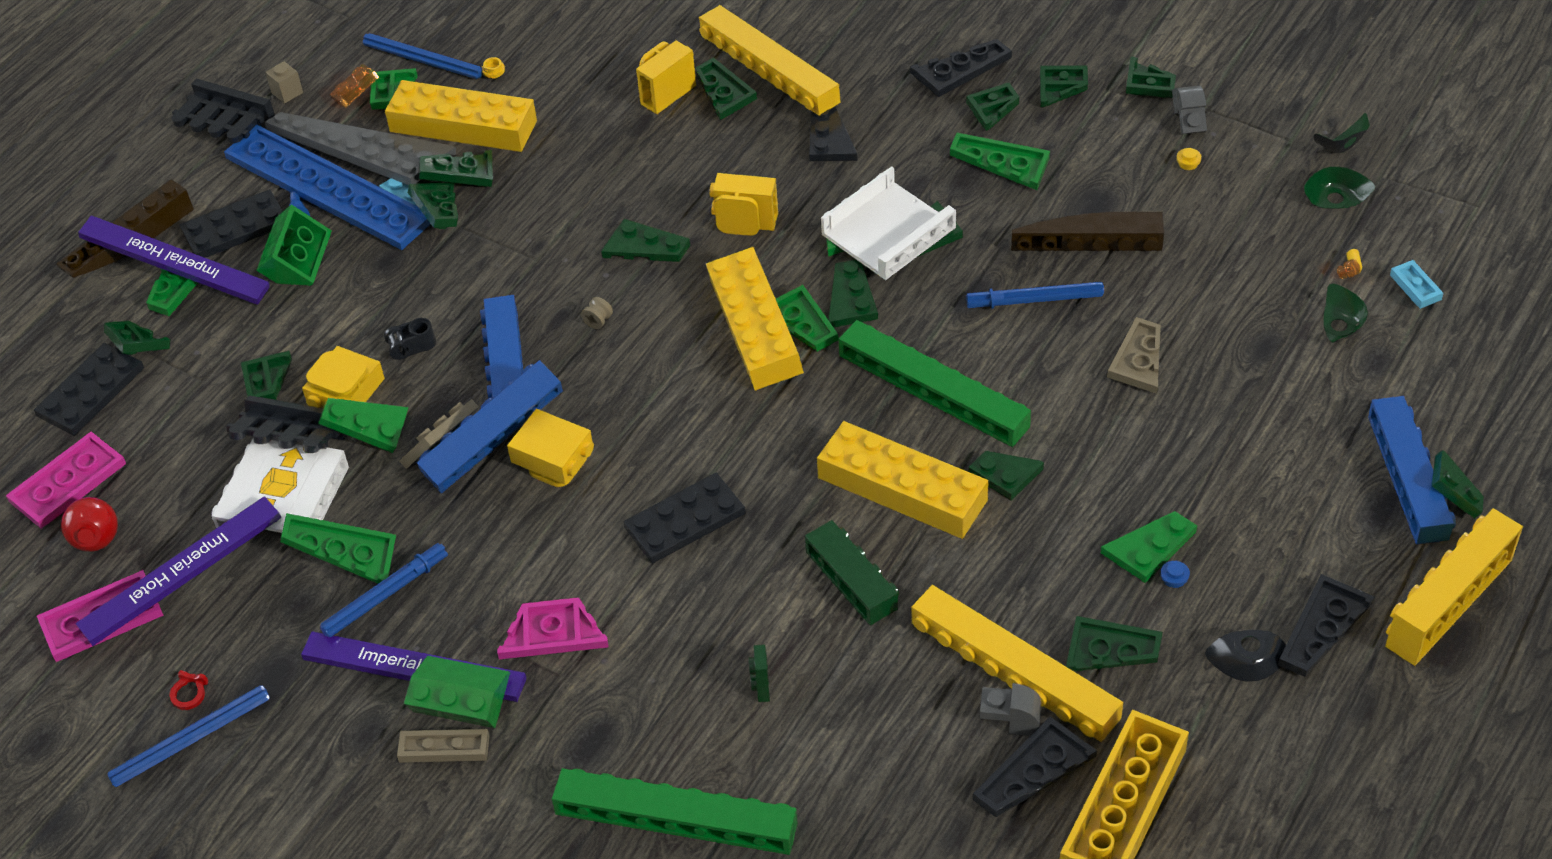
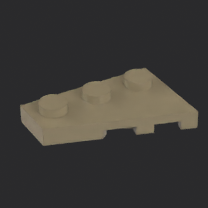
M1136 317L1108 369L1107 377L1157 394L1161 325Z
M472 399L464 406L459 402L448 412L451 415L449 418L443 415L433 424L435 428L433 431L427 428L416 438L419 443L400 460L401 464L407 469L425 451L431 449L445 434L456 428L479 406Z

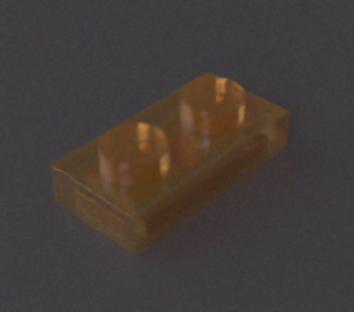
M361 64L353 70L349 77L336 86L335 90L330 93V96L334 101L346 108L379 76L374 70Z

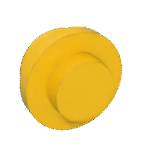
M491 57L483 63L482 73L488 78H498L505 72V66L499 58Z
M1184 148L1177 153V162L1182 169L1193 170L1200 164L1201 154L1193 148Z

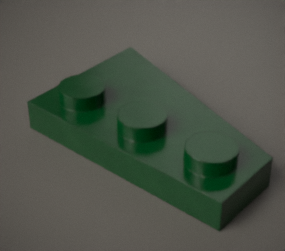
M485 150L481 155L463 152V156L452 157L449 154L420 156L419 179L492 187V150Z
M858 260L836 263L828 319L831 325L836 328L851 325L856 320L860 322L877 320L878 311L862 263Z
M1076 616L1066 667L1072 671L1157 663L1163 632Z

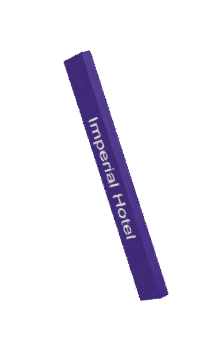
M92 215L78 232L81 239L257 305L270 288L268 281Z
M265 496L78 621L76 623L77 627L92 646L96 645L281 519L280 513Z
M311 632L301 653L303 660L407 681L411 680V676L427 656L510 672L503 699L518 702L527 679L526 674L523 672L338 636L327 637L323 633Z

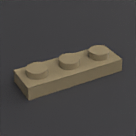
M488 729L400 731L397 758L399 763L487 761L489 732Z

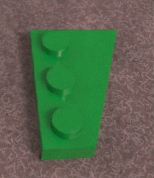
M161 269L160 277L155 281L146 302L148 309L170 316L198 282Z
M804 285L776 298V302L791 335L817 352L839 340L838 333Z
M1174 511L1101 546L1100 553L1146 583L1197 532V525Z

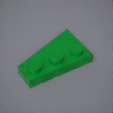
M328 398L318 424L393 453L397 447L409 407Z

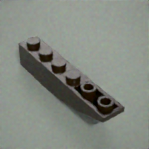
M170 179L112 223L154 239L192 212L194 208L187 190ZM86 241L56 264L72 278L118 261L126 255Z
M1163 212L1087 213L1036 222L1012 229L1011 251H1162L1164 240Z

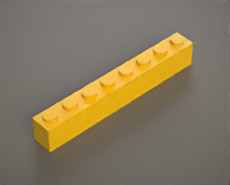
M721 5L699 17V30L704 39L709 40L719 49L724 50L733 59L743 63L748 69L759 74L761 78L772 83L777 89H781L808 110L820 116L825 111L841 103L838 83Z
M931 585L911 607L912 624L916 629L933 636L941 645L957 651L965 660L976 663L989 675L1000 678L1011 689L1012 683L1025 685L1033 689L1041 697V706L1054 712L1062 721L1075 725L1086 736L1094 737L1102 742L1122 718L1123 702L934 585Z

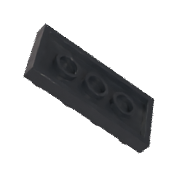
M269 189L179 224L193 254L207 258L270 233L276 217L283 211Z
M103 343L34 409V412L42 420L75 436L144 369L142 361Z
M716 472L623 522L624 528L653 564L745 515L746 511L745 506Z

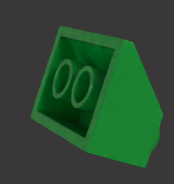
M291 204L276 217L256 271L277 284L311 286L316 278L332 230Z
M427 656L411 676L404 704L415 713L496 728L510 672Z

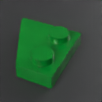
M416 68L372 72L371 109H386L401 80L415 82L418 78Z

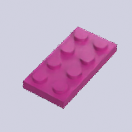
M90 432L8 493L6 497L9 503L42 529L62 514L69 505L84 497L122 468L126 462L122 455L94 433Z
M143 570L37 615L56 662L92 647L76 623L144 578L146 575ZM158 602L99 643L164 616Z

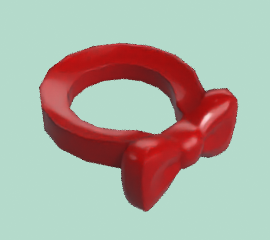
M180 670L178 673L180 680L171 688L169 696L172 704L177 709L190 710L197 707L203 701L205 696L204 686L208 684V678L204 674L196 675ZM189 682L196 683L198 693L193 700L189 702L177 700L176 696L180 688Z

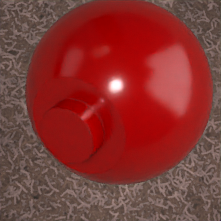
M86 497L76 500L68 506L62 516L61 529L64 538L71 546L81 551L93 552L103 549L112 542L117 533L118 520L115 511L107 502L94 497Z

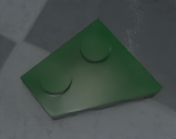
M1087 65L1040 66V107L1049 106L1088 90Z
M1006 83L967 95L966 103L982 127L987 131L1019 105L1020 97L1012 85Z
M131 321L104 323V333L122 353L134 355L137 352L170 349L169 338L156 339L153 337V331L142 328Z
M1441 450L1434 459L1432 487L1475 519L1483 512L1484 496L1444 450Z
M754 645V657H749L751 691H757L758 702H770L766 646Z

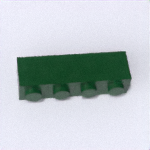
M831 520L805 535L806 553L870 626L898 610V589L892 582H888L882 576L880 568L875 563H870L863 549L859 545L855 546L843 527L839 528Z

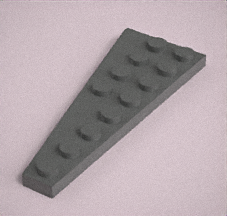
M283 112L276 114L265 122L266 129L272 133L406 185L416 184L421 180L419 179L420 156L440 154L456 156V147Z

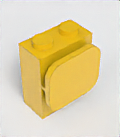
M677 40L672 44L664 41L643 55L639 67L636 69L641 105L658 114L696 86L692 49Z
M717 173L715 183L710 185V197L714 199L711 213L715 215L717 228L723 233L748 236L757 234L759 230L774 231L778 217L776 178Z
M336 346L333 351L322 354L306 375L308 382L303 386L302 390L307 405L324 408L328 398L367 402L385 378L380 361Z
M535 409L507 447L511 463L528 469L529 474L535 479L555 487H563L570 483L587 460V457L591 455L594 443L591 430Z

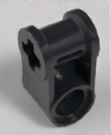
M416 318L413 321L392 326L384 333V339L390 346V356L396 360L405 359L408 356L423 351H429L436 345V337L431 322L427 318Z

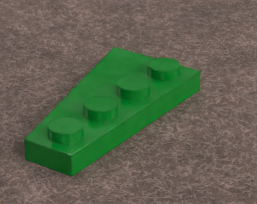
M956 133L950 147V156L1038 190L1050 158V151Z
M286 513L280 542L379 584L389 576L396 535Z

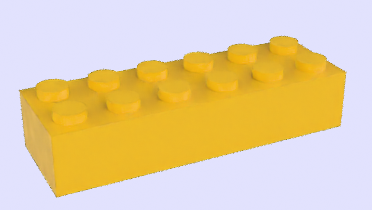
M401 80L385 110L390 132L518 152L523 151L537 122L533 99Z
M754 247L706 263L712 286L754 390L803 374L799 353Z
M845 421L842 422L817 457L819 479L961 539L964 538L988 501L987 479Z
M1494 508L1486 516L1481 515L1473 525V530L1469 534L1465 532L1460 537L1456 545L1457 547L1453 551L1449 549L1444 554L1440 565L1437 568L1432 567L1427 572L1424 582L1420 586L1416 584L1411 589L1407 600L1404 603L1399 602L1394 607L1390 615L1393 620L1386 630L1388 638L1385 647L1416 666L1512 561L1523 526Z
M1132 710L1060 852V859H1135L1186 752L1189 732Z

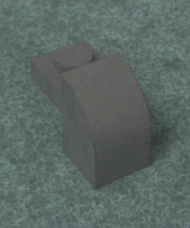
M1197 85L1173 89L1174 111L1180 117L1181 134L1206 132V99L1202 87Z
M1012 683V690L982 687L980 719L1010 721L1009 734L1031 736L1040 727L1041 697L1036 691L1016 683Z

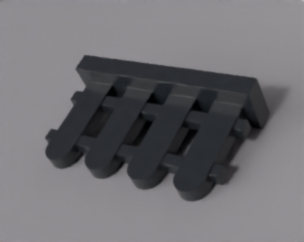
M196 78L191 83L194 95H189L186 98L187 102L179 110L175 109L172 112V121L176 127L184 126L189 121L193 132H201L206 127H209L210 136L213 138H218L226 132L230 143H238L243 138L247 139L250 136L249 132L257 123L261 124L263 121H268L275 116L270 99ZM238 118H241L234 126H232Z
M250 395L245 399V412L239 414V420L234 424L229 423L227 425L230 439L241 440L248 435L254 437V443L267 444L271 440L278 441V446L282 449H289L298 444L303 445V451L306 453H316L320 449H326L331 438L344 440L347 437L346 434L318 424L323 408Z

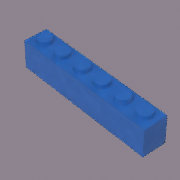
M514 295L484 299L485 309L480 310L482 325H486V328H482L483 342L488 343V347H483L485 362L490 364L485 366L487 381H491V385H487L488 399H494L501 393L506 383L518 379L523 371L518 312Z
M540 360L535 364L528 365L518 379L506 383L500 394L494 399H487L476 414L467 416L461 422L457 430L445 434L440 440V444L433 450L428 449L417 462L420 471L442 494L518 430L535 409L541 410L563 392L561 382Z
M1404 396L1372 400L1368 418L1415 543L1424 544L1449 540L1452 529L1456 526L1455 516L1453 512H1449L1447 498L1432 487L1433 468L1430 463V453L1428 448L1423 446L1421 429L1416 427L1414 423L1412 407L1407 405Z

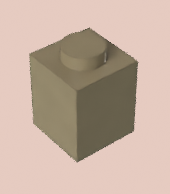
M285 61L265 72L271 93L284 104L303 93L298 72Z

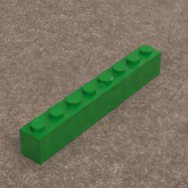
M856 320L839 338L840 357L1012 448L1030 428L1031 410L1025 405L1005 397L1000 392L993 391L982 385L979 381L964 376L959 371L939 363L936 359L918 352L913 347H908L895 340L892 336L879 332L870 325Z
M562 768L552 797L555 815L786 855L791 853L798 824L797 809L784 803H764L754 798L741 799L731 797L725 793H705L695 788L682 789L666 783L652 784L636 778L628 780L616 778L606 773L601 775L587 773L581 769L569 770Z

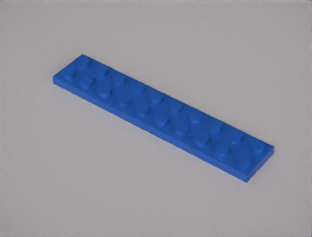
M259 125L254 126L249 132L250 136L247 139L243 138L240 142L234 143L224 151L226 159L291 193L296 192L304 200L400 250H403L431 224L418 206Z

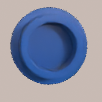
M1169 561L1162 566L1161 578L1169 587L1179 588L1189 579V568L1180 561Z

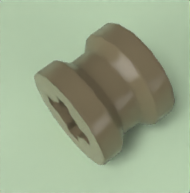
M594 297L589 302V307H585L581 312V317L589 327L601 329L605 319H609L613 314V309L606 300Z

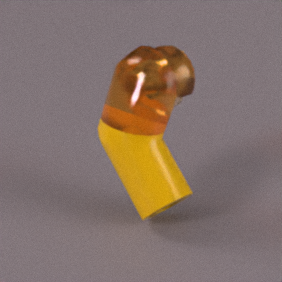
M1357 249L1349 250L1346 254L1348 261L1337 267V273L1341 279L1351 278L1361 272L1362 263Z

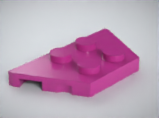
M579 598L522 604L517 613L516 620L507 631V639L503 646L498 647L497 653L499 659L608 648L609 645L607 636L599 630L596 621L591 614L586 612Z

